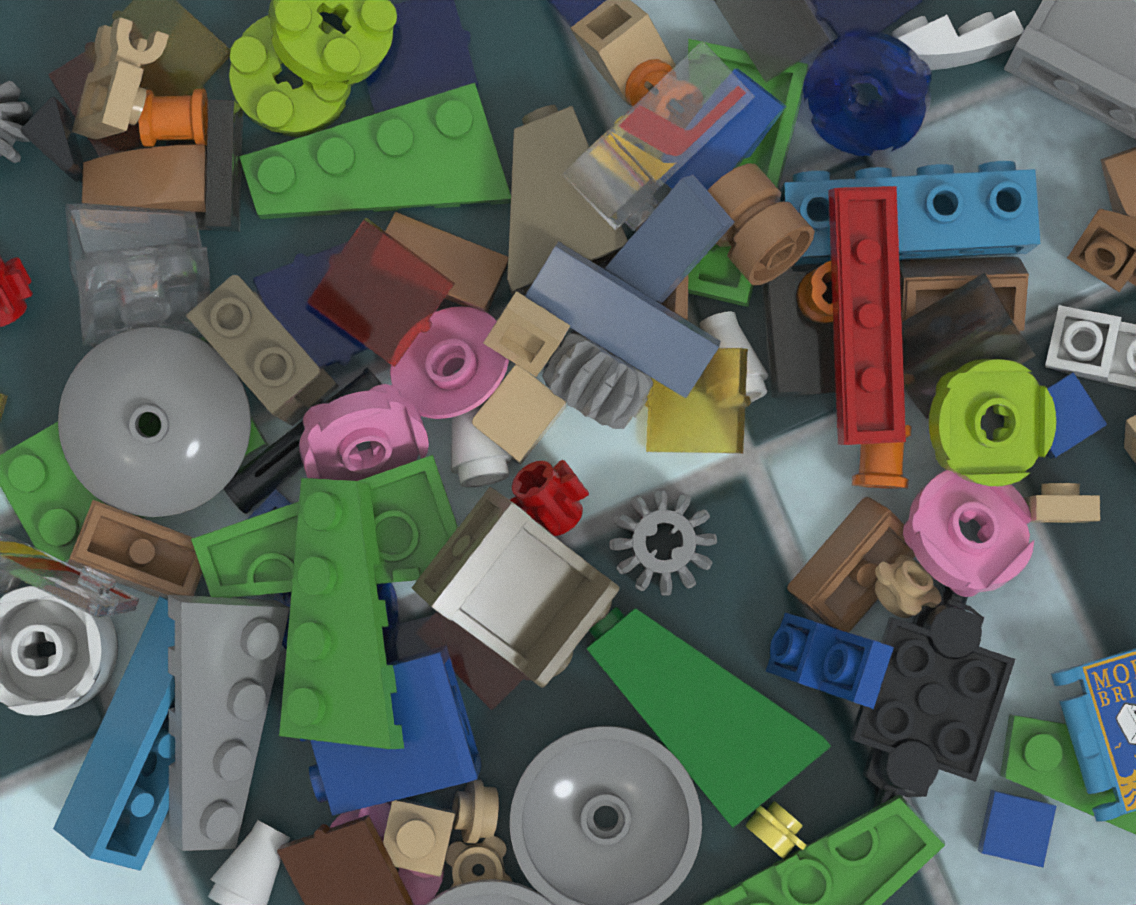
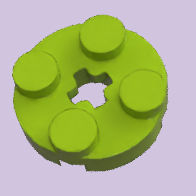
M271 0L268 12V19L270 18V26L273 32L271 42L275 53L284 65L304 80L321 85H326L328 81L343 82L348 80L346 85L358 83L366 79L378 68L390 49L393 39V27L397 21V12L389 0ZM319 13L336 14L342 19V26L346 29V33L342 34L336 29L332 30L329 34L323 32L319 28L323 20Z
M267 15L257 20L245 30L242 37L234 42L230 50V84L235 99L244 113L252 122L260 127H265L272 132L283 133L284 136L303 137L322 131L340 117L346 107L345 102L350 95L351 85L353 86V84L346 85L347 80L343 82L328 81L326 85L311 83L303 78L304 84L295 89H292L287 81L277 84L276 75L282 71L281 64L283 62L275 53L271 42L273 32L270 26V18L268 19ZM323 20L319 26L326 34L335 29Z
M987 358L974 360L964 364L956 371L947 372L936 385V395L933 398L929 413V434L939 465L966 481L986 486H1006L1022 480L1030 474L1025 471L1034 465L1038 457L1045 458L1055 437L1056 410L1053 398L1046 386L1039 385L1035 377L1028 373L1032 371L1024 365L1003 359ZM993 405L994 413L1004 416V426L994 429L993 439L989 440L987 439L986 431L981 429V418L986 414L987 408Z

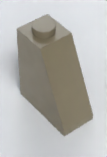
M556 105L539 108L525 115L522 118L524 125L514 129L508 257V285L512 297L516 291L523 296L527 294L558 241L598 266L611 261L628 242L573 106L560 111L557 110Z

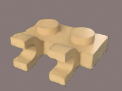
M120 17L114 20L112 27L103 25L98 28L95 39L97 58L93 71L88 73L72 132L97 140L127 131L128 124L135 125L138 122L146 100V89L139 87L144 71L140 66L152 63L162 55L167 44L168 34L155 31L150 33L148 40L138 38L131 45L129 33L132 29V21Z

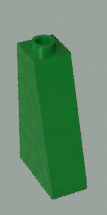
M616 606L605 618L588 630L595 640L587 645L586 649L669 751L680 761L687 773L732 828L831 747L827 740L818 732L636 608H632L624 615Z

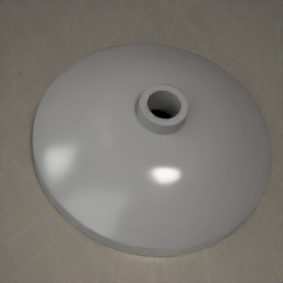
M160 327L139 328L122 332L106 339L88 352L77 364L61 396L58 414L59 437L65 458L71 470L83 486L95 497L111 507L130 514L147 517L171 516L201 506L217 495L232 480L248 448L251 433V411L240 377L213 346L194 335L175 329ZM152 412L160 418L161 429L156 436H147L139 429L138 422L143 413Z
M593 726L575 730L546 746L534 757L521 776L513 796L510 811L511 842L518 864L531 885L554 905H659L675 892L687 877L697 857L702 834V814L698 794L691 777L680 761L669 749L652 737L636 730L618 726ZM610 806L617 811L618 820L613 826L605 828L595 822L594 813L599 807Z

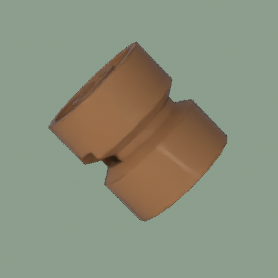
M745 164L731 170L707 190L735 222L716 244L719 247L731 246L727 257L752 285H762L786 272L807 251L814 239V229L790 202H780L781 192L756 164Z

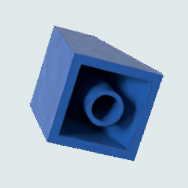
M447 644L386 662L387 665H393L397 693L391 694L394 724L402 726L404 749H383L310 740L317 764L309 766L311 784L318 802L328 801L332 816L478 779L482 761ZM300 739V741L304 742L307 741V739Z

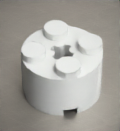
M28 586L11 591L0 599V702L8 706L7 708L24 715L52 714L72 709L88 702L109 684L116 665L118 640L114 624L97 598L66 586ZM47 641L55 642L56 655L39 657L37 644H43Z

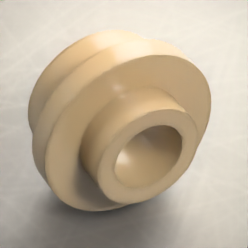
M481 780L468 782L465 791H456L453 799L452 810L456 811L453 829L461 830L464 843L476 844L479 838H492L496 830L499 811L498 792L495 787H484Z

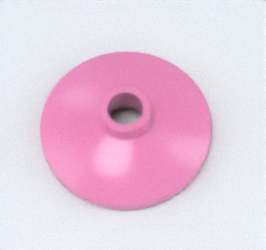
M464 306L445 308L426 316L404 335L395 350L390 371L392 385L398 388L402 398L411 402L417 408L420 416L433 419L451 418L478 407L500 385L509 364L507 358L483 344L496 320L482 310Z

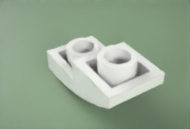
M1015 11L997 19L994 18L992 12L979 15L958 28L959 37L948 15L928 23L925 16H921L903 24L892 32L894 40L888 45L882 59L887 68L899 70L928 71L968 65L1011 50L1020 39L1024 29Z
M1059 305L1045 367L1067 374L1074 372L1078 377L1136 390V324L1121 322V317Z

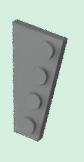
M168 595V617L175 620V646L168 647V673L175 677V707L168 709L169 734L175 737V762L169 765V842L182 851L236 849L290 610L288 606L276 600Z

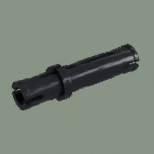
M367 367L363 370L362 374L325 402L320 398L311 407L322 403L329 404L348 394L369 391L377 385H382V383ZM303 420L240 469L223 488L228 497L243 513L247 514L250 512L252 507L304 467L299 452L300 438L305 430Z

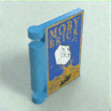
M1136 648L1051 673L1054 686L1068 685L1079 680L1083 694L1071 696L1059 702L1087 793L1094 794L1113 789L1116 801L1103 803L1092 808L1096 822L1111 820L1120 815L1136 811Z

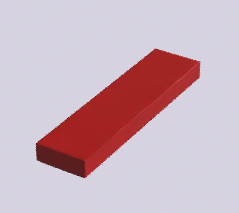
M897 186L833 188L828 190L838 445L906 442Z

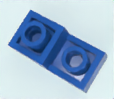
M734 69L684 130L693 129L737 86L746 93L686 151L678 156L666 154L661 161L675 164L659 179L673 189L682 178L694 175L708 190L722 176L737 168L743 159L751 157L787 106L740 69Z
M785 613L780 628L772 638L770 645L771 656L765 672L874 709L894 647Z

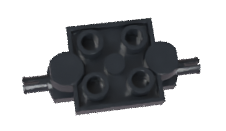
M945 586L941 596V602L935 608L927 605L923 606L922 610L914 616L912 624L893 617L888 619L881 643L894 647L874 709L860 705L850 735V739L871 746L863 775L875 786L879 787L873 808L899 794L902 797H926L929 787L933 784L939 770L974 782L977 780L1016 659L979 647L982 635L981 627L985 617L981 616L971 606L966 605L968 597L957 595L947 586Z

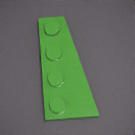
M433 455L359 480L360 482L370 483L380 566L374 569L376 584L418 580L458 528ZM299 502L191 539L211 597L234 598L292 591Z
M301 478L279 736L383 749H404L402 726L394 724L391 694L397 693L393 665H387L382 632V627L388 626L385 600L378 599L374 569L380 566L370 483L350 480Z
M899 794L808 844L804 850L799 849L784 859L775 862L699 905H882L945 846V841Z

